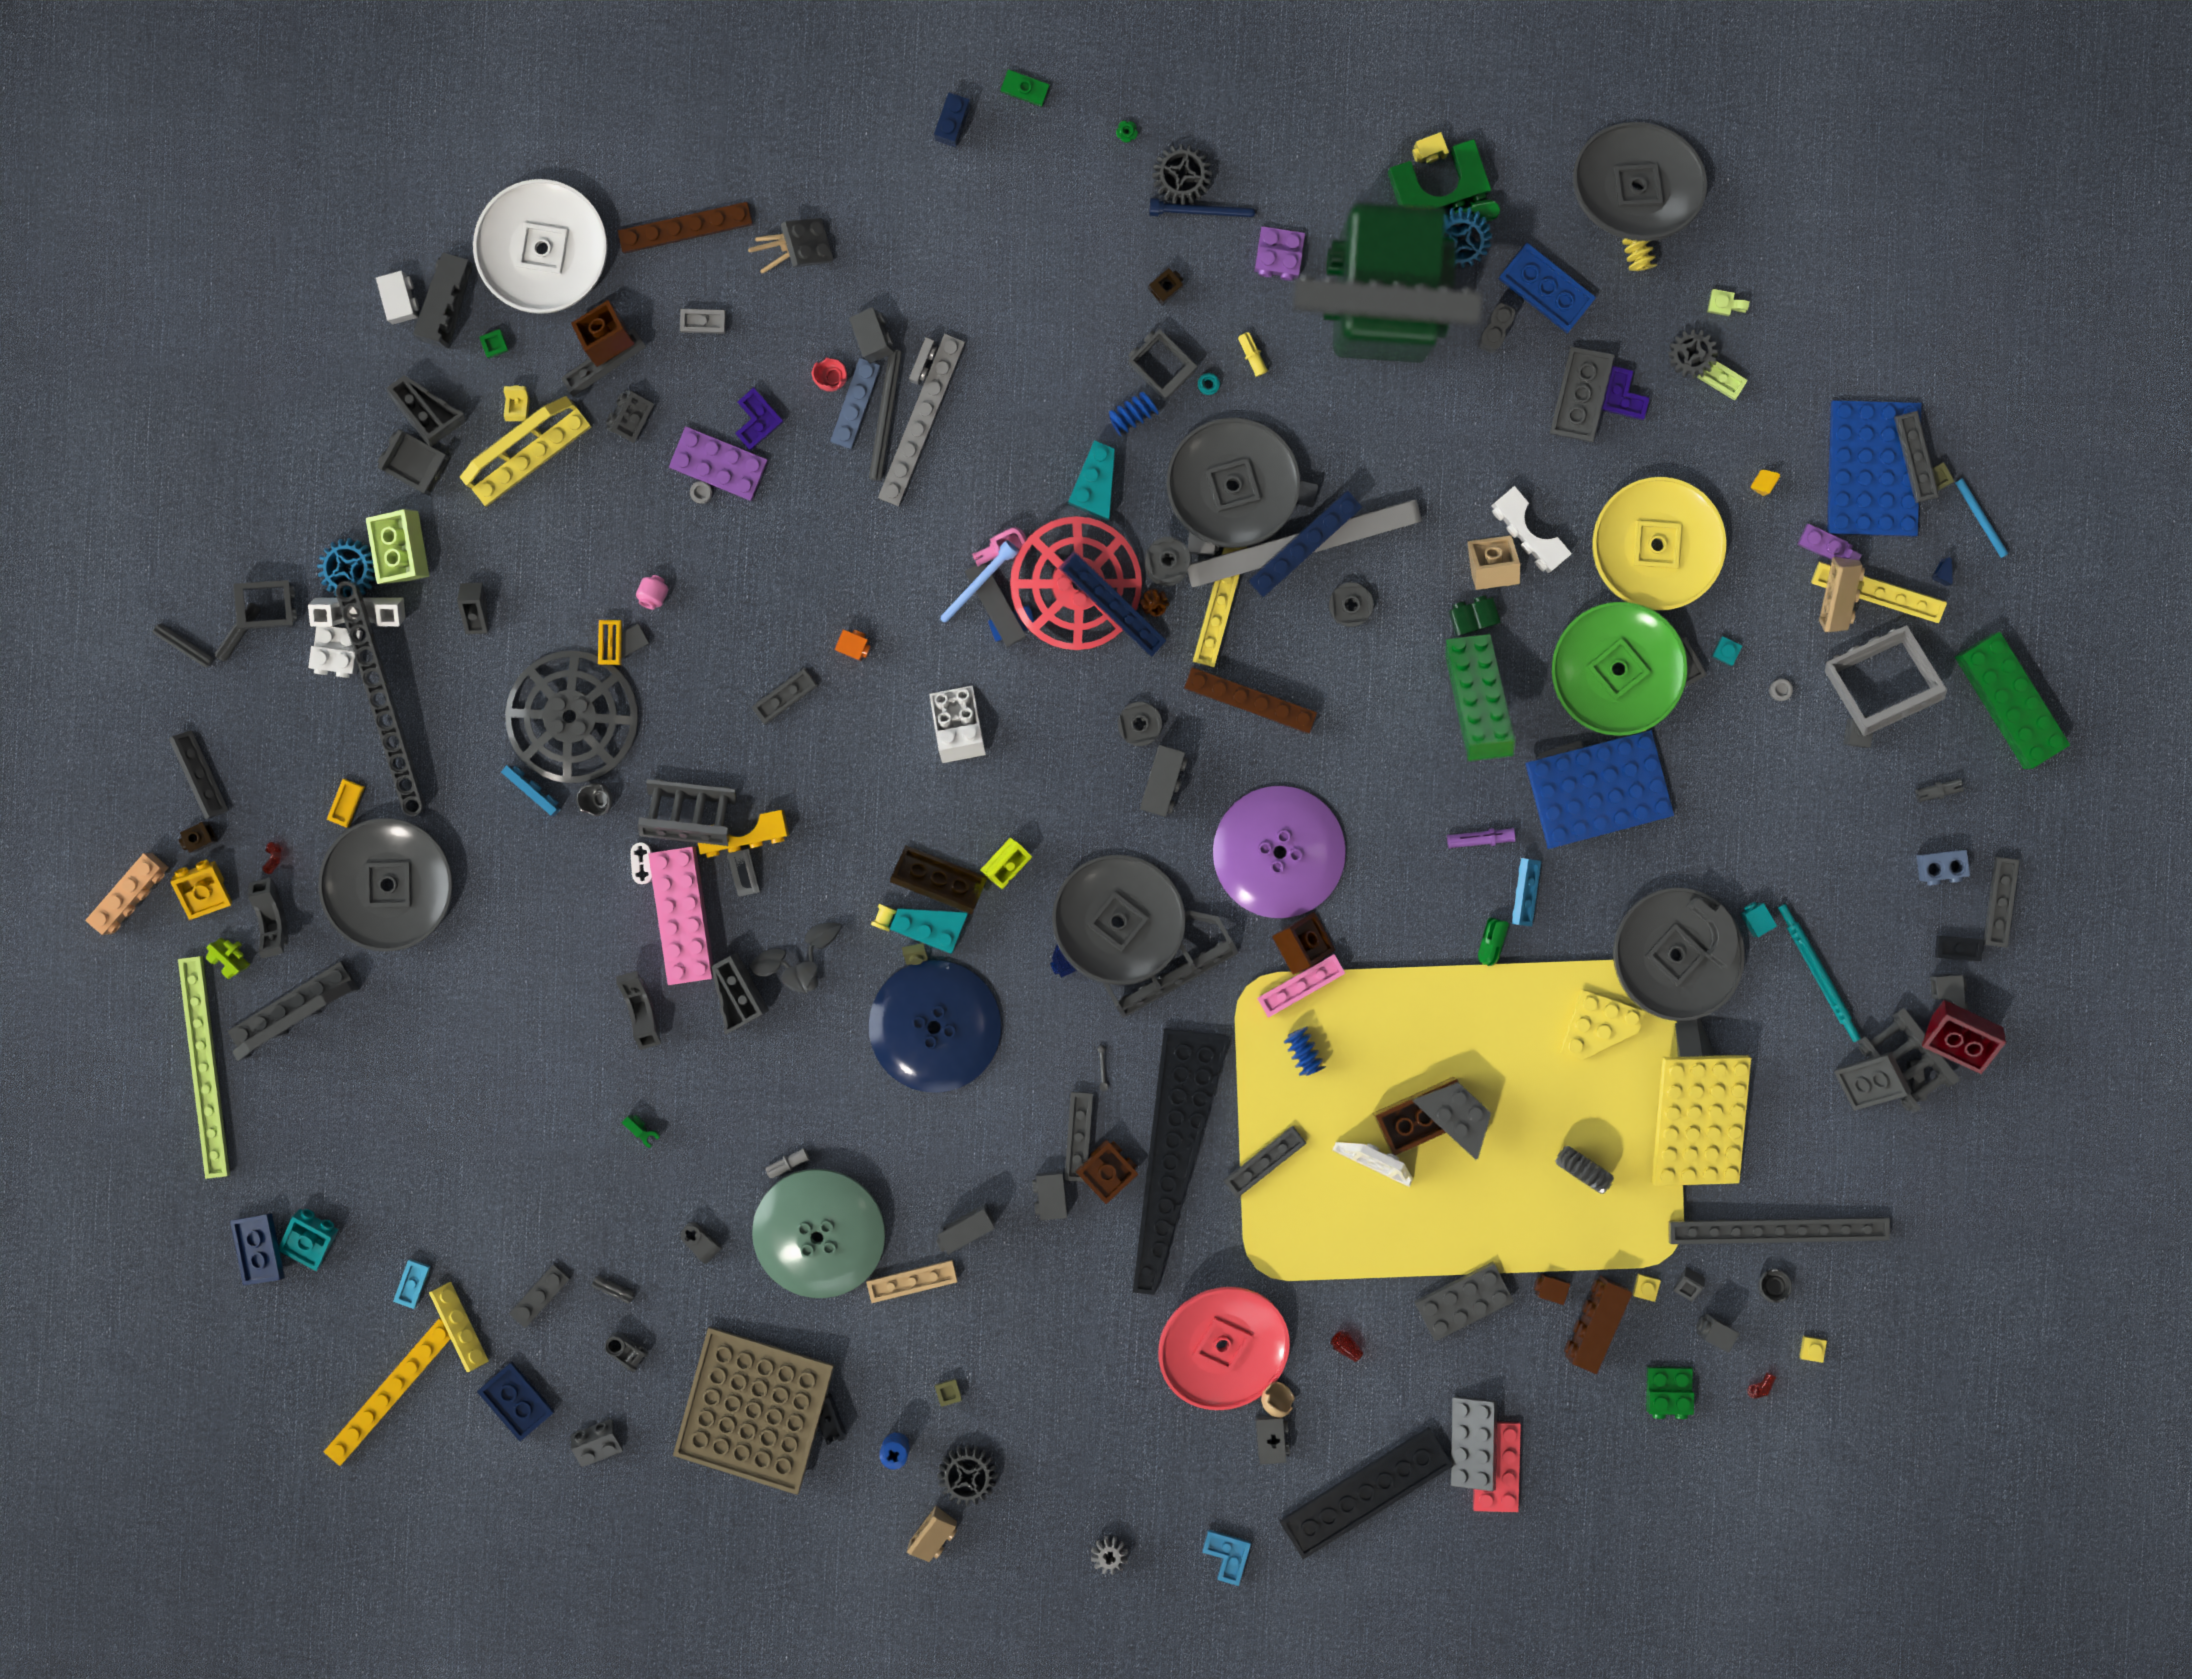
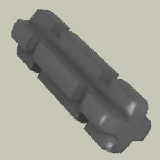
M596 1276L592 1283L593 1288L597 1290L602 1289V1292L617 1299L621 1298V1301L627 1304L632 1302L635 1295L633 1291L624 1290V1287L609 1280L605 1281V1278L601 1276Z

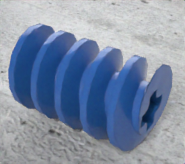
M1144 392L1139 393L1140 400L1133 396L1132 404L1125 401V409L1118 405L1116 407L1117 413L1113 410L1109 411L1110 421L1120 437L1121 429L1127 433L1129 432V424L1134 428L1137 427L1136 420L1143 424L1144 415L1151 419V411H1154L1157 415L1159 414L1151 398Z
M1308 1026L1290 1033L1284 1041V1044H1292L1287 1049L1288 1052L1295 1051L1291 1059H1299L1295 1068H1303L1299 1076H1308L1326 1068V1066H1319L1323 1062L1322 1058H1315L1319 1054V1050H1311L1315 1046V1042H1307L1312 1037L1311 1034H1304Z
M892 1433L884 1439L879 1457L885 1467L894 1470L899 1469L907 1461L910 1445L905 1435Z

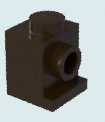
M1168 268L1149 284L1148 289L1163 306L1183 288L1182 281L1184 280L1176 270L1172 272ZM1165 283H1169L1171 285V289L1165 290L1163 288V285Z
M202 821L180 832L181 838H179V843L182 849L188 850L189 853H195L218 842L210 822ZM193 834L197 836L196 842L192 838Z

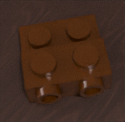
M1107 1139L1075 1171L1105 1204L1112 1200L1138 1175L1134 1170L1137 1165L1129 1157L1124 1159L1120 1155L1122 1149L1114 1141L1109 1143Z

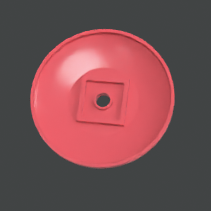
M1221 1287L1207 1290L1184 1302L1167 1321L1159 1341L1158 1359L1160 1369L1171 1390L1185 1402L1208 1410L1234 1409L1258 1399L1272 1382L1278 1380L1285 1368L1289 1355V1333L1279 1310L1271 1301L1259 1293L1239 1287ZM1219 1341H1227V1345L1225 1347H1216Z

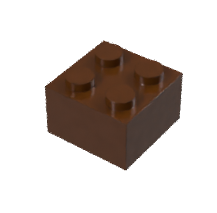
M609 300L571 322L585 353L596 367L634 345L621 316Z

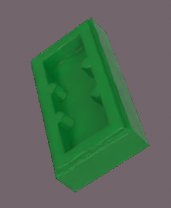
M1008 70L1000 91L1042 107L1050 85Z

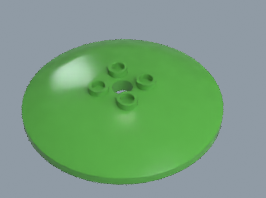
M1628 602L1602 604L1579 615L1562 633L1555 647L1552 660L1553 685L1562 706L1581 725L1595 732L1607 735H1631L1645 731L1658 724L1678 703L1687 677L1685 649L1672 625L1655 611L1642 605ZM1615 663H1622L1625 667V672L1620 676L1615 675L1612 671Z

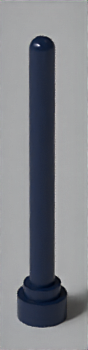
M1150 198L1149 216L1156 217L1159 214L1163 215V212L1254 217L1256 214L1253 208L1167 204L1164 201H1159V198Z

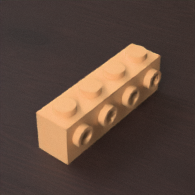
M143 853L85 921L101 935L114 934L121 927L120 923L135 911V906L139 901H142L149 895L152 886L162 880L165 871L169 867L153 853Z

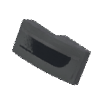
M750 849L727 853L738 897L760 892Z

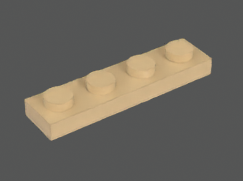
M952 1259L867 1280L866 1283L871 1303L956 1283L958 1279Z

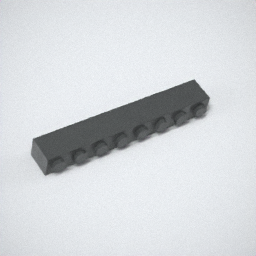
M1300 276V279H1296L1294 283L1292 311L1477 326L1480 322L1482 294L1476 293V290L1473 289L1453 292V288L1449 287L1430 290V287L1425 285L1407 288L1406 284L1395 283L1391 287L1383 286L1384 283L1375 281L1370 282V285L1360 284L1359 280H1347L1346 283L1337 282L1335 278H1323V281H1316L1311 276Z

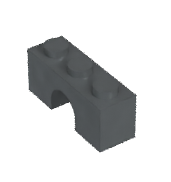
M1963 975L1930 976L1932 998L1945 999L1969 1011L1964 993L1967 991V982L1963 979Z

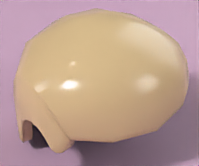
M1275 1381L1263 1391L1261 1402L1265 1411L1271 1416L1282 1418L1293 1409L1291 1405L1295 1397L1285 1384Z

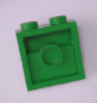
M1647 1367L1646 1411L1652 1414L1653 1418L1665 1419L1667 1414L1675 1415L1677 1419H1688V1415H1694L1693 1369L1691 1367Z

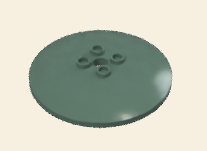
M808 1169L784 1177L773 1185L762 1198L753 1221V1245L761 1266L777 1284L801 1296L829 1298L855 1289L872 1274L883 1252L885 1224L876 1200L858 1181L833 1170ZM820 1232L824 1239L816 1242L812 1239L811 1234Z

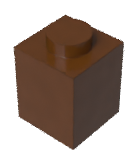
M1541 1273L1540 1278L1537 1277L1534 1284L1535 1294L1539 1298L1564 1305L1570 1283L1566 1280Z

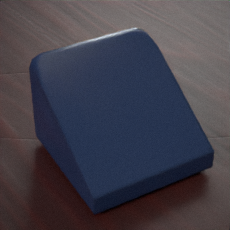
M1949 557L1939 562L1932 575L1933 580L1944 586H1949L1953 583L1952 559Z

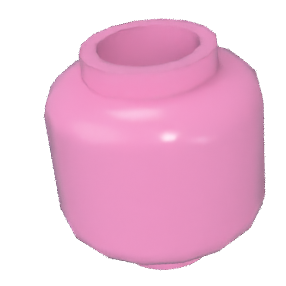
M657 575L645 577L642 579L636 592V597L639 600L638 603L651 610H654L655 607H661L669 589L664 583L663 578Z

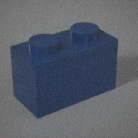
M948 92L934 132L935 141L957 147L971 107L970 99Z

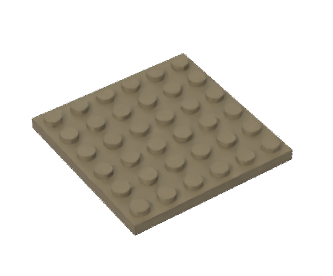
M709 1327L673 1456L798 1495L803 1483L835 1365Z

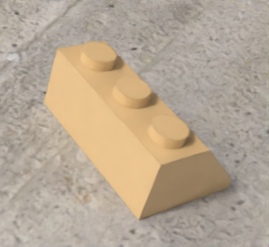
M1832 557L1819 622L1825 632L1848 630L1849 625L1854 623V602H1858L1860 596V589L1857 588L1859 581L1863 580L1865 568H1862L1863 565L1859 560Z

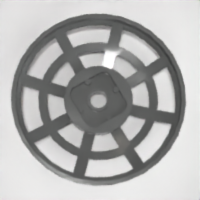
M581 651L552 653L528 666L514 683L507 699L505 711L508 737L520 759L539 775L565 783H582L594 780L617 767L633 745L639 722L636 697L625 676L614 665H601L612 673L603 682L590 674L578 671L579 658L598 663V656ZM570 657L569 670L555 672L544 679L536 671L537 667L546 662ZM529 675L536 686L530 692L525 708L513 709L512 705L516 692L523 680ZM568 677L567 690L555 693L548 685L553 680ZM577 677L589 681L596 688L588 695L576 691ZM618 681L627 695L630 716L617 715L614 699L608 690ZM541 690L549 700L544 710H531L533 701ZM602 694L608 703L609 714H597V709L593 703ZM569 710H573L576 714V719L572 723L566 722L564 718L565 713ZM511 717L524 718L527 735L533 743L525 752L521 750L516 741ZM531 718L543 719L547 730L538 739L533 732ZM597 723H609L607 732L599 743L593 737L592 732ZM616 724L630 725L624 745L613 758L605 750V747L614 734ZM552 738L563 742V755L551 752L544 745ZM585 740L592 748L589 752L572 756L573 743ZM540 751L550 759L563 762V776L543 770L530 759ZM597 754L606 763L601 769L592 773L572 776V763L586 761Z

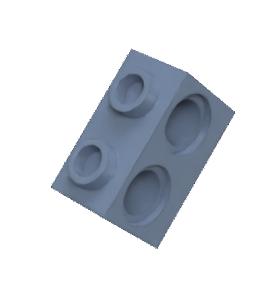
M1967 850L1916 855L1919 881L1927 882V885L1941 884V880L1949 879V883L1962 882L1963 877L1970 876ZM1954 860L1958 863L1956 872H1953L1950 868ZM1932 863L1936 866V872L1933 875L1928 871Z

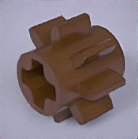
M1156 589L1147 591L1144 594V599L1140 600L1145 614L1151 613L1154 617L1162 615L1166 611V606H1169L1165 592L1159 593Z

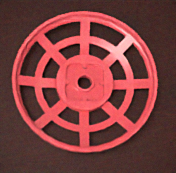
M1088 517L1060 518L1038 528L1020 547L1011 570V597L1015 610L1023 624L1040 640L1062 649H1091L1112 640L1123 630L1081 589H1074L1072 581L1059 569L1065 560L1062 561L1054 552L1063 546L1074 544V552L1112 588H1117V593L1121 597L1124 588H1136L1132 607L1137 610L1141 597V569L1131 545L1113 527ZM1065 524H1072L1073 537L1059 540L1050 547L1039 539L1044 533L1055 527ZM1082 524L1099 527L1112 534L1115 538L1106 547L1094 539L1082 537ZM1083 544L1093 546L1102 551V553L1095 561L1083 557ZM1121 544L1127 550L1132 560L1136 579L1123 578L1121 565L1113 554ZM1033 545L1042 555L1035 565L1032 579H1019L1022 561L1029 548ZM1048 559L1056 569L1053 572L1052 579H1040L1042 567ZM1108 559L1115 568L1117 579L1104 578L1101 567ZM1019 588H1032L1035 602L1043 613L1034 622L1028 618L1022 606ZM1040 588H1052L1056 601L1049 608L1045 606L1042 600ZM1063 606L1074 610V623L1063 621L1057 618L1055 614ZM1095 606L1103 614L1093 621L1083 623V610ZM1050 620L1062 628L1074 630L1073 643L1056 640L1044 634L1040 628ZM1106 620L1115 628L1110 634L1101 639L1082 643L1083 630L1096 627Z

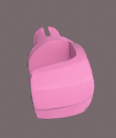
M1017 527L1009 528L989 539L991 542L990 546L973 553L972 556L979 567L995 559L999 555L1000 546L1006 540L1013 543L1019 550L1027 537L1021 529Z

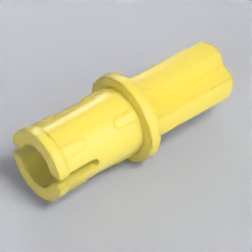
M1247 332L1240 335L1238 340L1246 354L1245 360L1248 359L1255 376L1258 377L1268 372L1260 355L1261 350L1257 349L1251 334Z

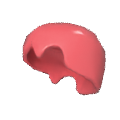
M826 358L819 363L816 362L811 372L816 385L827 392L840 389L845 385L848 377L845 365L839 360Z

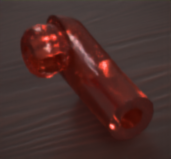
M269 842L265 849L266 853L271 854L269 860L262 868L266 874H272L280 864L282 848L274 842Z
M1766 1372L1762 1382L1752 1384L1747 1388V1394L1753 1399L1767 1396L1777 1377Z

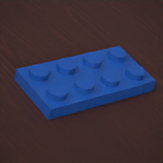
M1528 243L1523 246L1498 278L1566 333L1572 329L1596 298Z

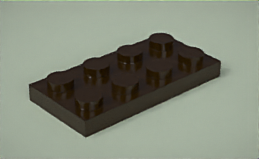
M905 845L892 873L890 882L973 914L988 877Z

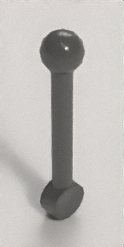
M1100 1045L1097 1048L1100 1053L1101 1084L1099 1087L1100 1090L1106 1091L1108 1089L1104 1060L1106 1047Z

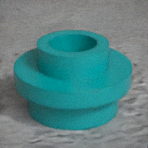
M1205 373L1200 376L1198 389L1202 394L1213 395L1219 389L1220 381L1215 374ZM1206 381H1211L1213 383V386L1211 388H1206L1204 383Z

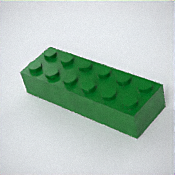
M2001 632L1990 634L1954 657L2023 769H2033L2070 746Z
M1491 635L1446 639L1445 657L1468 761L1513 756L1515 739Z

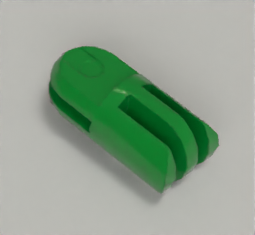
M1490 199L1470 202L1469 207L1463 208L1464 213H1467V209L1471 208L1472 215L1477 211L1480 212L1479 219L1485 217L1486 222L1494 220L1500 213L1498 204Z
M1493 917L1488 918L1478 952L1479 962L1483 965L1493 966L1499 960L1509 928L1507 921Z

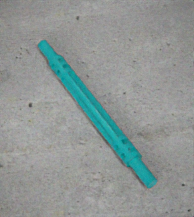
M1786 903L1780 905L1778 909L1788 925L1786 928L1838 1021L1844 1025L1853 1042L1860 1040L1861 1037L1851 1021L1852 1016L1798 921H1795Z

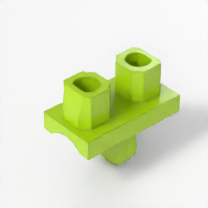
M221 937L206 947L209 950L206 959L214 965L219 963V961L222 962L225 967L221 972L227 979L244 971L250 965L243 958L244 954L239 950L242 947L239 941L232 944L229 940L225 941Z

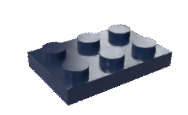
M272 1213L231 1220L230 1224L243 1286L284 1279L285 1275Z
M510 1362L477 1391L519 1442L555 1412L513 1362Z

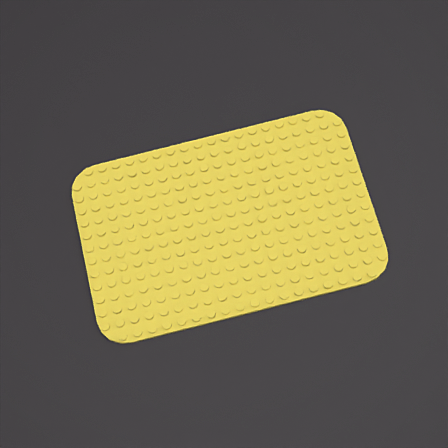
M1614 960L1506 963L1493 966L1479 964L1343 969L1344 975L1269 1018L1257 998L1303 971L1294 975L1291 971L1259 976L1245 987L1238 998L1234 1018L1240 1166L1292 1125L1306 1142L1303 1147L1241 1195L1242 1238L1246 1255L1255 1268L1268 1277L1285 1281L1467 1275L1491 1262H1494L1499 1273L1635 1269L1660 1264L1671 1256L1677 1248L1678 1244L1669 1243V1221H1684L1683 1185L1654 1186L1652 1183L1663 1057H1678L1675 1029L1677 1021L1665 1020L1645 1012L1639 1033L1590 1057L1581 1060L1560 1053L1581 990L1643 1010L1629 998L1622 988L1615 971ZM1308 1026L1304 1034H1311L1312 1037L1307 1042H1315V1046L1311 1050H1319V1054L1315 1058H1322L1323 1062L1319 1066H1326V1068L1308 1076H1299L1303 1068H1295L1299 1059H1291L1295 1051L1288 1052L1287 1049L1292 1044H1284V1041L1290 1033ZM1452 1077H1455L1459 1084L1491 1112L1477 1160L1447 1133L1395 1155L1399 1158L1400 1162L1405 1164L1413 1178L1410 1187L1332 1151L1336 1142L1364 1145L1372 1144L1379 1148V1152L1385 1155L1387 1153L1391 1154L1373 1112ZM1565 1146H1570L1612 1174L1614 1180L1609 1190L1607 1189L1604 1194H1600L1559 1167L1555 1162L1559 1152Z

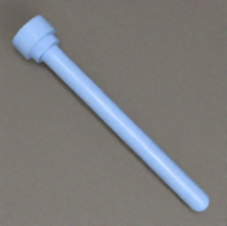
M1006 540L1000 546L999 555L941 615L942 622H948L1005 560L1013 559L1019 553V550L1013 543Z

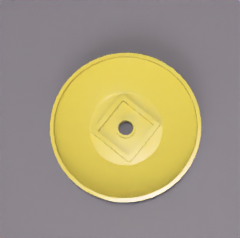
M1646 478L1622 488L1605 504L1597 518L1593 531V557L1602 580L1620 599L1628 603L1642 605L1653 611L1671 610L1698 599L1715 582L1725 559L1726 533L1718 510L1711 500L1699 489L1674 478ZM1654 539L1662 541L1663 548L1660 551H1655L1652 548L1651 543Z

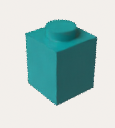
M1754 901L1744 907L1745 911L1740 913L1753 937H1760L1777 927L1764 903H1756Z

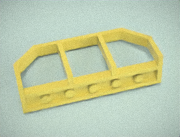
M565 396L543 406L472 460L460 478L466 486L474 491L483 505L487 507L592 426L573 401ZM568 408L573 410L545 433L541 434L537 426L549 417ZM530 432L538 437L512 458L505 452ZM500 457L506 461L475 485L473 483V479L481 469L495 458Z

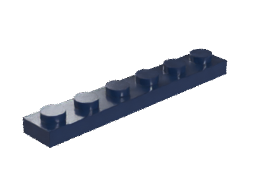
M1345 491L1247 581L1261 597L1266 596L1355 515L1362 506L1349 491Z
M1073 552L1059 567L1079 589L1149 656L1152 657L1166 642V639L1077 553Z

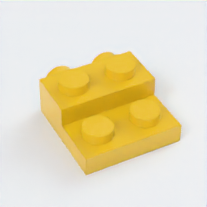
M208 860L200 861L195 865L196 868L190 870L187 867L180 868L174 872L175 875H173L170 881L189 920L223 909L232 904V900L223 884L224 878L215 861L210 863Z

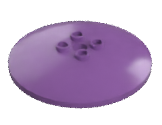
M1288 786L1265 787L1240 798L1223 816L1214 837V866L1223 888L1241 907L1264 917H1294L1316 908L1335 889L1342 875L1345 863L1344 836L1335 815L1314 795ZM1277 846H1283L1286 849V855L1281 859L1276 858L1273 853Z

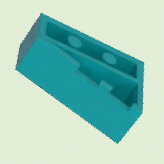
M1094 440L1068 501V505L1108 522L1110 516L1114 448Z
M898 908L890 930L952 954L968 913Z

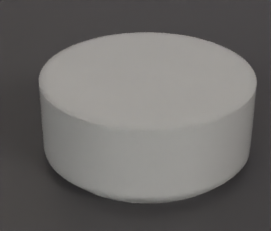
M698 481L691 486L690 496L696 503L706 504L711 500L713 491L709 484Z
M1777 679L1769 687V694L1776 701H1785L1793 693L1792 684L1786 679Z

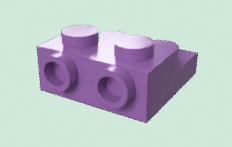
M1261 226L1254 272H1259L1258 275L1262 277L1278 275L1281 276L1280 279L1293 281L1294 278L1298 279L1305 233Z

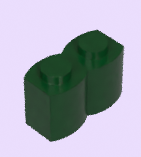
M1487 595L1474 598L1475 603L1466 605L1465 601L1453 605V609L1448 612L1456 637L1501 623L1493 597L1487 599Z

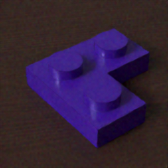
M1616 366L1612 367L1602 411L1644 420L1650 398L1628 392L1633 375L1632 370Z
M752 388L738 401V404L751 417V420L735 434L751 451L783 423V420L755 388Z

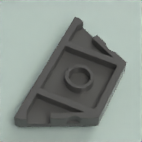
M1456 1082L1412 1100L1475 1160L1478 1159L1491 1112L1461 1084Z

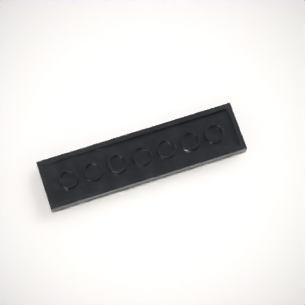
M1427 1427L1283 1517L1279 1522L1304 1560L1448 1470L1453 1465L1430 1428Z

